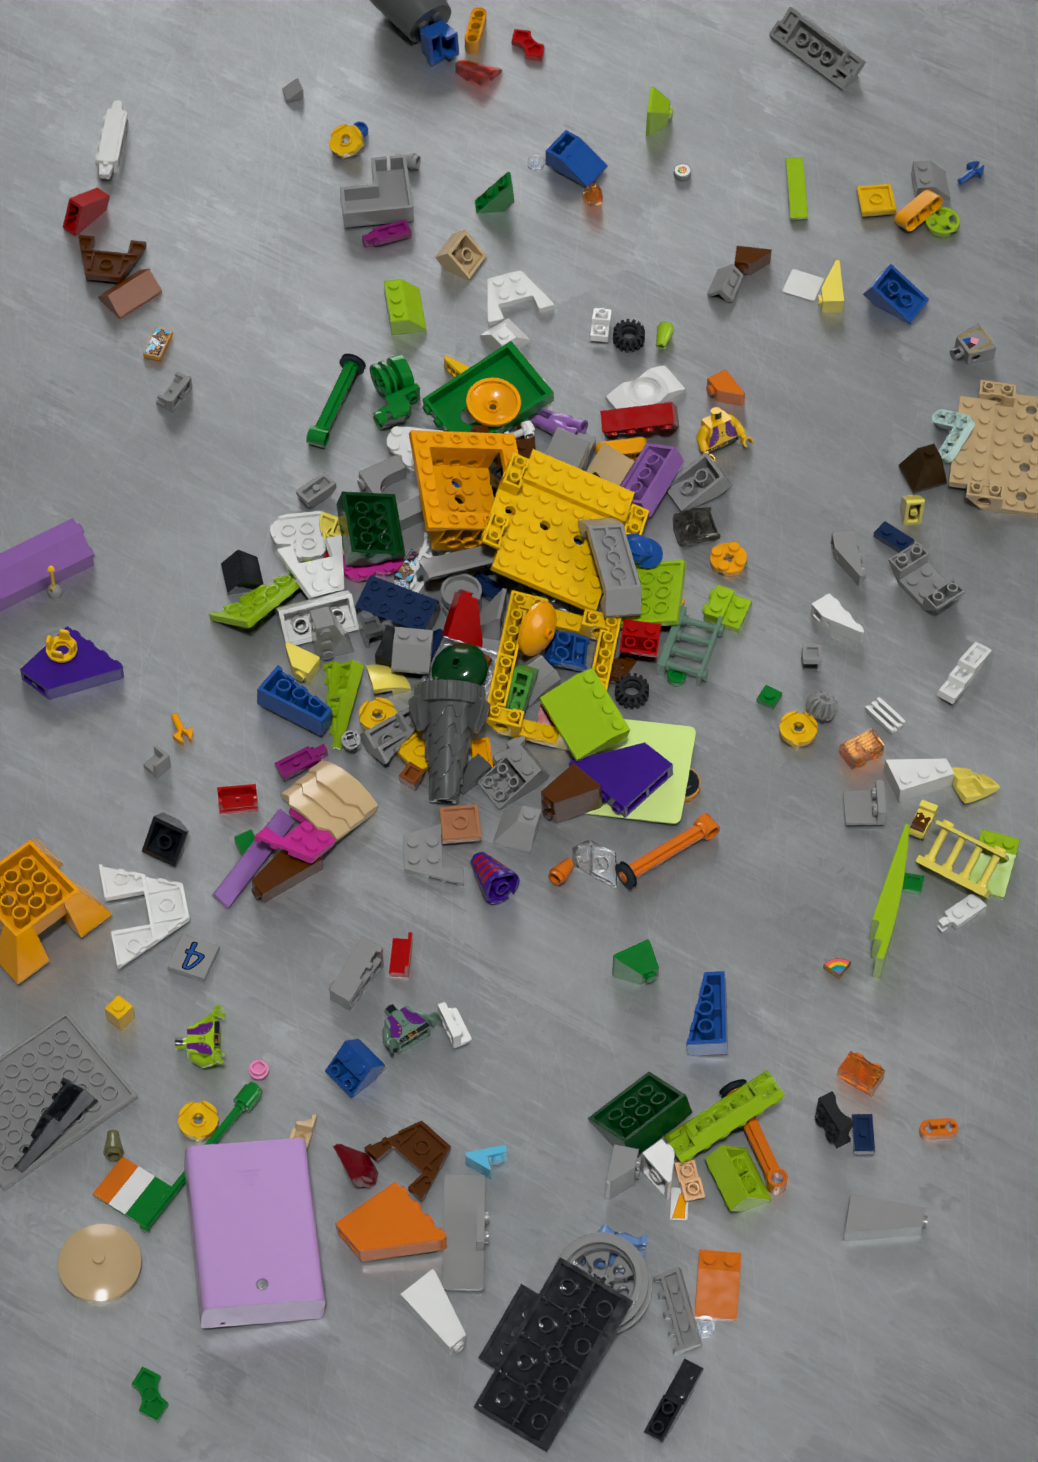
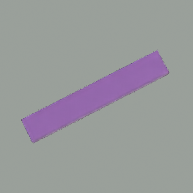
M279 809L265 827L283 838L295 821L282 809ZM253 841L212 894L225 908L232 904L273 851V848H270L271 844L263 841L260 844Z

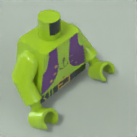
M216 1005L211 1014L192 1026H188L187 1038H175V1050H187L188 1060L201 1068L222 1065L224 1060L221 1057L226 1054L220 1050L221 1029L218 1018L220 1020L226 1018V1014L221 1012L225 1008L221 1005Z

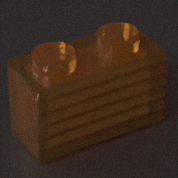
M871 728L841 743L839 754L853 770L856 767H863L867 761L880 758L883 755L885 744L876 734V731Z
M852 1051L849 1052L837 1071L838 1078L871 1097L883 1081L885 1070L881 1065L871 1063L862 1054L853 1053Z

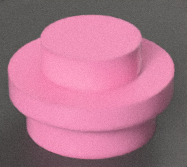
M262 1060L253 1061L248 1069L249 1075L256 1080L264 1079L269 1073L267 1063Z

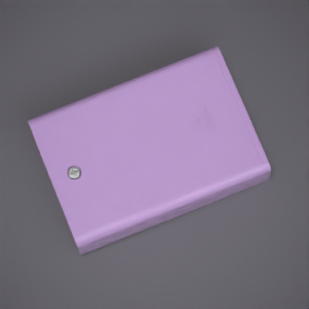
M302 1138L197 1145L186 1148L184 1172L201 1328L322 1318L325 1296L305 1140Z

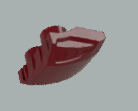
M342 1144L333 1146L351 1180L358 1189L362 1186L369 1189L376 1185L378 1171L369 1155Z

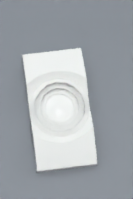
M664 365L648 369L633 381L623 382L606 396V400L614 409L659 404L684 393L686 389Z

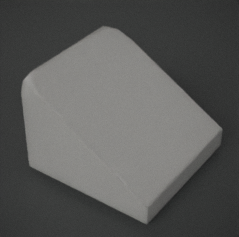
M298 78L282 88L287 102L304 98L303 88Z

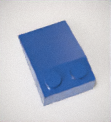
M892 264L884 268L863 293L876 307L908 324L913 321L929 301Z

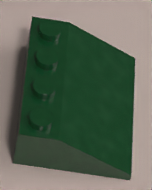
M342 491L336 506L346 565L366 566L405 557L395 494Z
M647 1072L588 1117V1120L613 1146L615 1144L639 1149V1155L693 1112L686 1094L651 1072Z

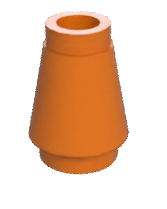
M566 858L551 868L548 874L549 880L555 885L564 884L575 867L574 861Z

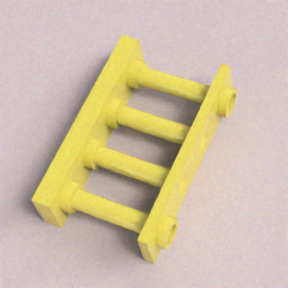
M945 819L943 822L937 820L936 824L942 827L929 854H926L925 857L918 855L915 862L988 899L991 891L987 889L988 885L986 884L999 859L1002 857L1008 861L1009 856L1005 854L1006 850L997 845L995 848H992L953 828V823ZM950 831L959 837L947 861L940 866L935 863L937 860L935 857ZM968 840L976 844V847L964 870L958 875L952 872V866L965 841ZM984 848L994 854L980 881L977 880L974 883L970 881L971 877L969 875Z

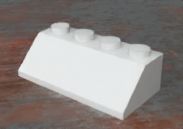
M345 590L275 608L285 644L289 642L293 645L311 642L310 611L324 607L331 609L337 621L342 624L345 632L359 630L352 594Z

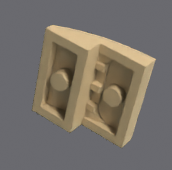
M603 443L586 472L591 474L597 472L602 479L620 486L635 461Z

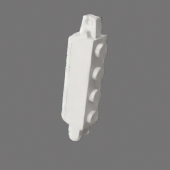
M114 100L111 109L108 108L106 115L103 116L104 128L100 130L101 141H98L97 145L99 153L95 155V164L98 165L100 179H110L112 173L120 171L129 126L128 113L123 110V103L120 100Z

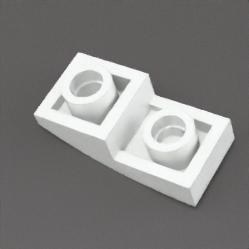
M594 308L590 341L608 342L611 320L610 309Z

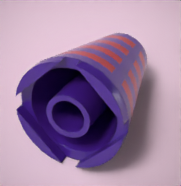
M485 852L473 855L470 864L483 895L489 903L499 904L508 900L510 893L514 895L520 883V879L514 871Z

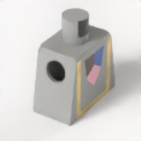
M976 324L956 337L955 348L950 350V355L953 360L961 357L967 365L994 359L996 346L982 327Z

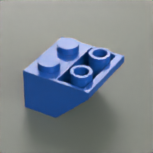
M358 1038L346 1040L325 1072L351 1098H354L376 1080L385 1064Z

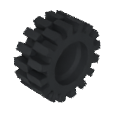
M626 319V322L621 320V323H616L613 330V344H615L617 349L620 347V351L625 349V353H628L629 350L633 353L635 349L638 351L640 347L644 346L645 329L639 321L636 323L634 319L632 322H630V319ZM631 333L634 334L635 337L625 338L622 335Z
M627 673V677L622 675L621 679L618 678L615 684L616 702L619 701L620 706L624 704L625 709L630 706V710H634V706L639 709L640 704L644 706L649 697V683H647L646 678L643 679L642 675L637 677V673H634L633 676ZM636 688L639 690V693L629 695L625 693V689Z

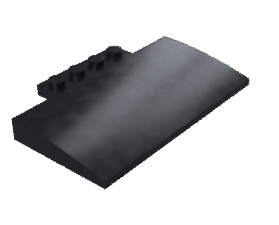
M560 1257L539 1294L523 1284L520 1285L478 1359L492 1366L495 1370L475 1403L474 1408L548 1452L634 1301Z

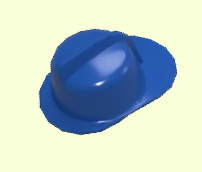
M632 533L627 535L635 565L653 568L660 564L663 558V551L658 542L639 534Z

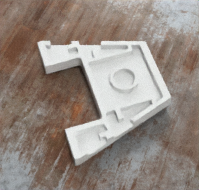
M521 270L487 279L488 326L497 325L504 321L500 308L533 300L538 312L542 313L553 310L554 303Z
M341 535L324 540L330 557L299 563L293 546L279 548L275 551L277 557H280L286 564L285 568L292 572L296 578L295 581L308 599L344 590Z

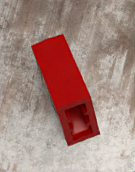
M97 187L69 198L62 228L74 236L80 234L107 211L110 195Z
M462 590L459 593L455 591L442 635L482 647L478 599L472 596V592Z

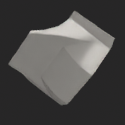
M324 472L300 487L296 491V495L308 507H316L331 496L337 488L336 482Z

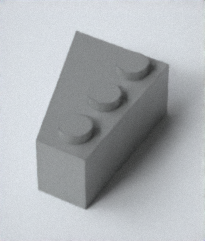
M329 607L310 611L312 644L320 660H329L332 657L354 652L347 631L345 632L342 624L337 621L336 616Z

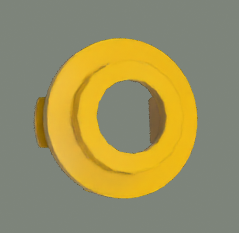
M60 629L58 636L52 638L51 635H48L46 638V653L52 661L58 663L67 662L77 654V643L71 638L68 630ZM60 646H66L69 652L63 655L61 651L56 649Z

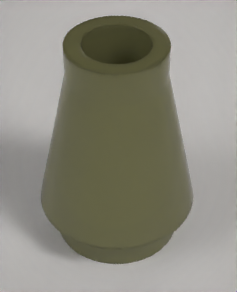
M109 1130L107 1132L103 1151L105 1158L112 1162L120 1160L124 1154L117 1130Z

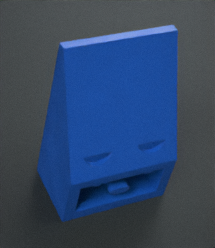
M567 130L546 150L545 165L587 188L608 167L580 137Z

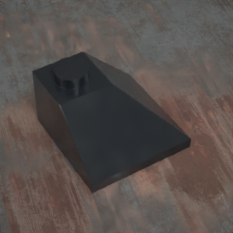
M164 812L155 815L147 833L142 852L173 867H177L189 831L177 818Z

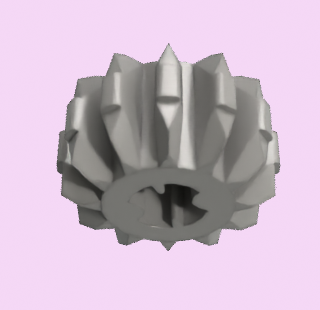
M814 691L806 700L805 710L809 712L810 716H814L815 719L830 721L838 711V702L834 700L833 696H829L828 693Z

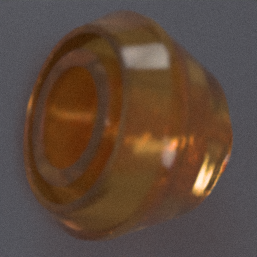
M592 183L586 187L584 192H582L583 201L587 202L588 205L600 206L603 202L600 186Z

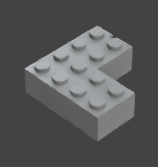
M406 155L390 156V170L388 171L387 156L371 158L373 184L340 187L344 228L388 224L401 220H406V222L414 221Z

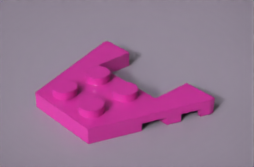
M290 808L288 814L300 821L301 824L283 838L267 827L257 833L254 841L260 844L261 841L271 844L270 848L275 850L281 848L288 851V855L311 864L332 848L336 841L328 831L316 829L312 823L292 808Z

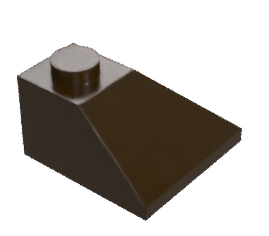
M934 443L917 448L899 464V469L913 494L947 484L942 457Z

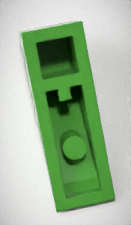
M524 664L515 667L505 708L511 710L514 708L525 713L539 669Z

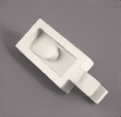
M973 892L946 910L943 915L944 917L938 921L939 925L937 928L942 933L951 926L958 929L985 911L987 905Z

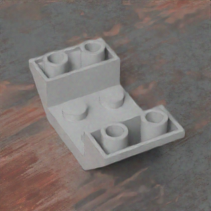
M917 541L891 557L889 564L900 587L922 609L937 611L963 595L965 590L954 578L947 582L928 563L929 553Z

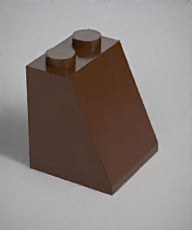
M573 763L541 791L542 813L547 819L559 823L599 809L603 806L602 787Z

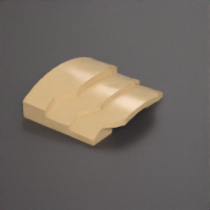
M323 760L310 768L308 773L297 780L293 786L281 793V797L288 802L290 808L305 817L316 829L328 831L336 842L374 815L378 807L371 794L357 779L339 766Z

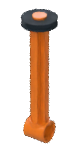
M708 813L702 814L695 820L691 828L629 865L624 861L616 864L615 871L620 882L627 889L636 887V878L699 840H711L719 833L720 826Z
M738 1079L723 1086L719 1091V1094L722 1095L721 1098L726 1097L746 1084L747 1080ZM754 1116L742 1127L765 1174L767 1190L774 1195L782 1194L786 1190L788 1175L785 1170L779 1167L758 1120ZM779 1179L781 1183L777 1184L774 1183L772 1180Z

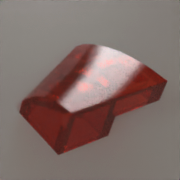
M460 60L455 63L456 74L466 81L472 79L479 85L487 79L492 81L502 73L501 68L467 60Z

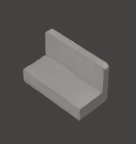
M733 264L718 269L707 295L711 297L720 294L727 303L733 301L744 275Z

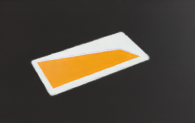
M671 1188L670 1219L687 1221L688 1201H684L680 1188Z

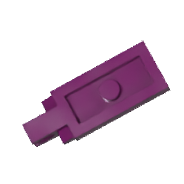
M401 220L373 228L369 234L362 235V243L364 248L373 245H383L411 237L412 232L406 220Z
M324 744L316 748H309L307 746L275 762V768L283 780L286 781L318 764L323 758L328 756V750Z

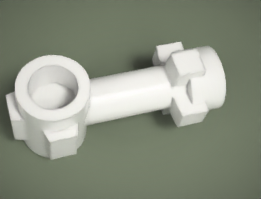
M524 421L521 423V429L512 433L505 431L504 434H515V439L524 435L525 439H529L535 436L534 424L531 421Z

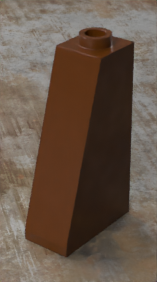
M282 849L252 879V894L256 899L259 898L263 904L323 870L322 858L319 857L311 864L288 855V851Z

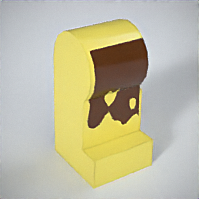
M922 799L910 826L909 835L924 840L936 818L938 805Z

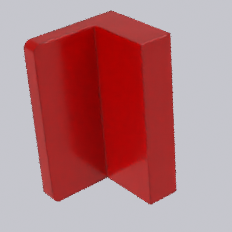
M408 932V939L393 938L389 968L390 977L409 978L413 945L412 932Z

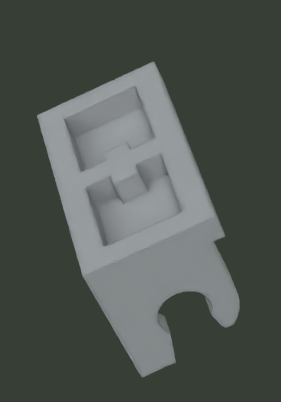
M176 372L174 375L176 377L163 395H158L157 398L159 400L156 401L157 406L174 413L192 389L191 377Z

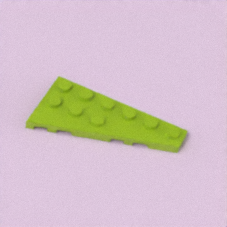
M289 570L290 574L282 577L278 576L273 579L274 582L268 586L263 584L239 597V602L228 603L223 606L224 610L219 613L214 611L208 615L211 621L251 628L257 621L267 616L272 609L278 607L283 600L292 596L293 592L300 587L295 581L296 578Z

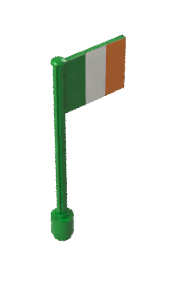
M249 1082L244 1085L233 1099L235 1107L205 1145L217 1144L241 1113L251 1111L261 1098V1093L263 1092L257 1084ZM122 1156L92 1195L139 1224L140 1229L148 1233L152 1225L186 1184L185 1172L183 1171L175 1183L170 1186Z

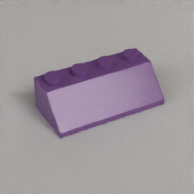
M646 443L621 487L635 492L632 503L649 510L648 517L651 518L684 460L676 447Z

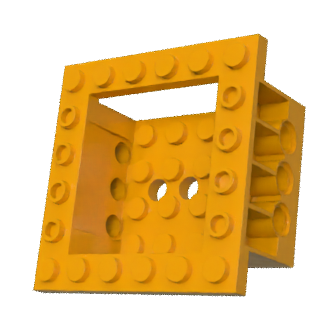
M411 430L409 432V440L425 528L429 532L431 549L460 551L485 545L481 542V535L494 501L488 468L496 455L500 453L503 472L505 471L512 453L518 454L515 434ZM452 482L458 483L460 488H456L452 485ZM455 498L461 499L463 504H459L455 501ZM512 511L511 513H507L510 516L514 515Z

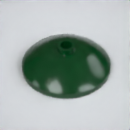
M456 643L444 648L436 656L432 665L433 680H460L480 686L488 672V662L484 653L478 647L469 643Z

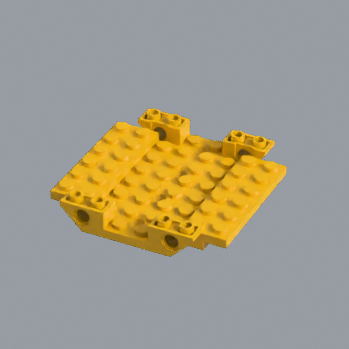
M535 449L532 450L529 459L513 452L497 489L481 535V542L496 548L491 571L583 610L586 608L596 611L601 595L604 592L588 537L582 538L578 520L615 518L623 523L626 535L632 533L642 535L649 510L632 503L635 492ZM505 510H511L514 515H508ZM540 524L546 525L548 530H543ZM574 539L581 540L582 545L576 544Z

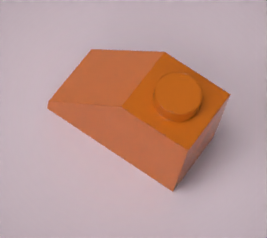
M726 369L707 378V393L717 402L738 406L745 404V392Z

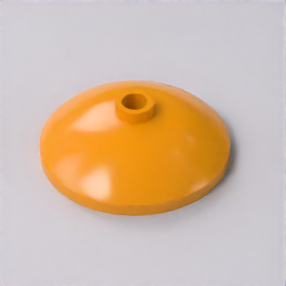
M486 378L476 382L469 389L466 406L469 414L477 422L486 426L498 427L506 425L516 418L520 411L521 398L517 389L511 383L499 378Z
M540 601L533 605L525 615L518 635L519 648L523 654L535 656L541 653L552 641L557 625V615L552 604Z

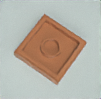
M478 804L439 807L443 844L482 841Z

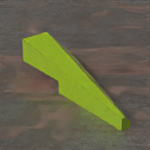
M355 660L343 663L333 661L323 664L327 677L324 679V684L328 686L326 703L332 709V728L329 729L330 734L333 736L332 749L340 750L342 748L340 741L342 735L347 730L364 664Z

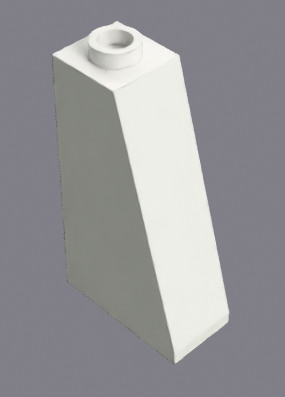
M432 1269L401 1293V1303L451 1356L455 1352L459 1353L466 1346V1333L436 1272Z

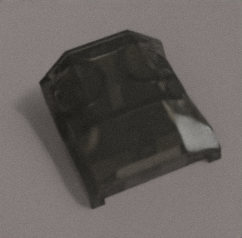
M711 507L684 510L673 516V531L677 543L681 547L715 541L721 537L715 526Z

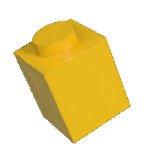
M120 995L105 1007L106 1019L120 1031L135 1018L133 1006Z

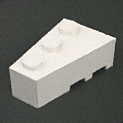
M947 758L885 760L883 771L898 803L951 787L954 778V772Z

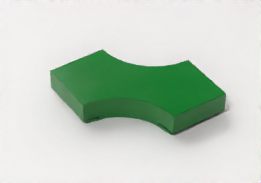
M142 1366L131 1384L142 1398L139 1414L158 1423L169 1406L168 1402L161 1397L158 1391L161 1375Z

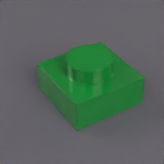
M765 685L758 695L756 702L774 710L782 698V692Z

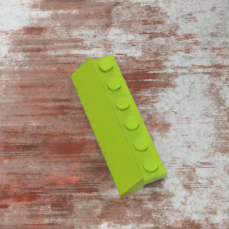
M766 1070L664 1137L674 1149L681 1163L689 1161L701 1150L710 1148L718 1139L727 1137L735 1128L744 1126L752 1117L761 1115L764 1109L779 1103L785 1094L769 1071Z

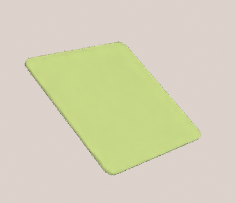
M624 719L630 728L627 740L593 755L645 742L673 764V775L625 819L668 824L679 823L683 812L696 730L691 726ZM603 803V806L599 809L585 813L624 818L621 814H616L607 803Z

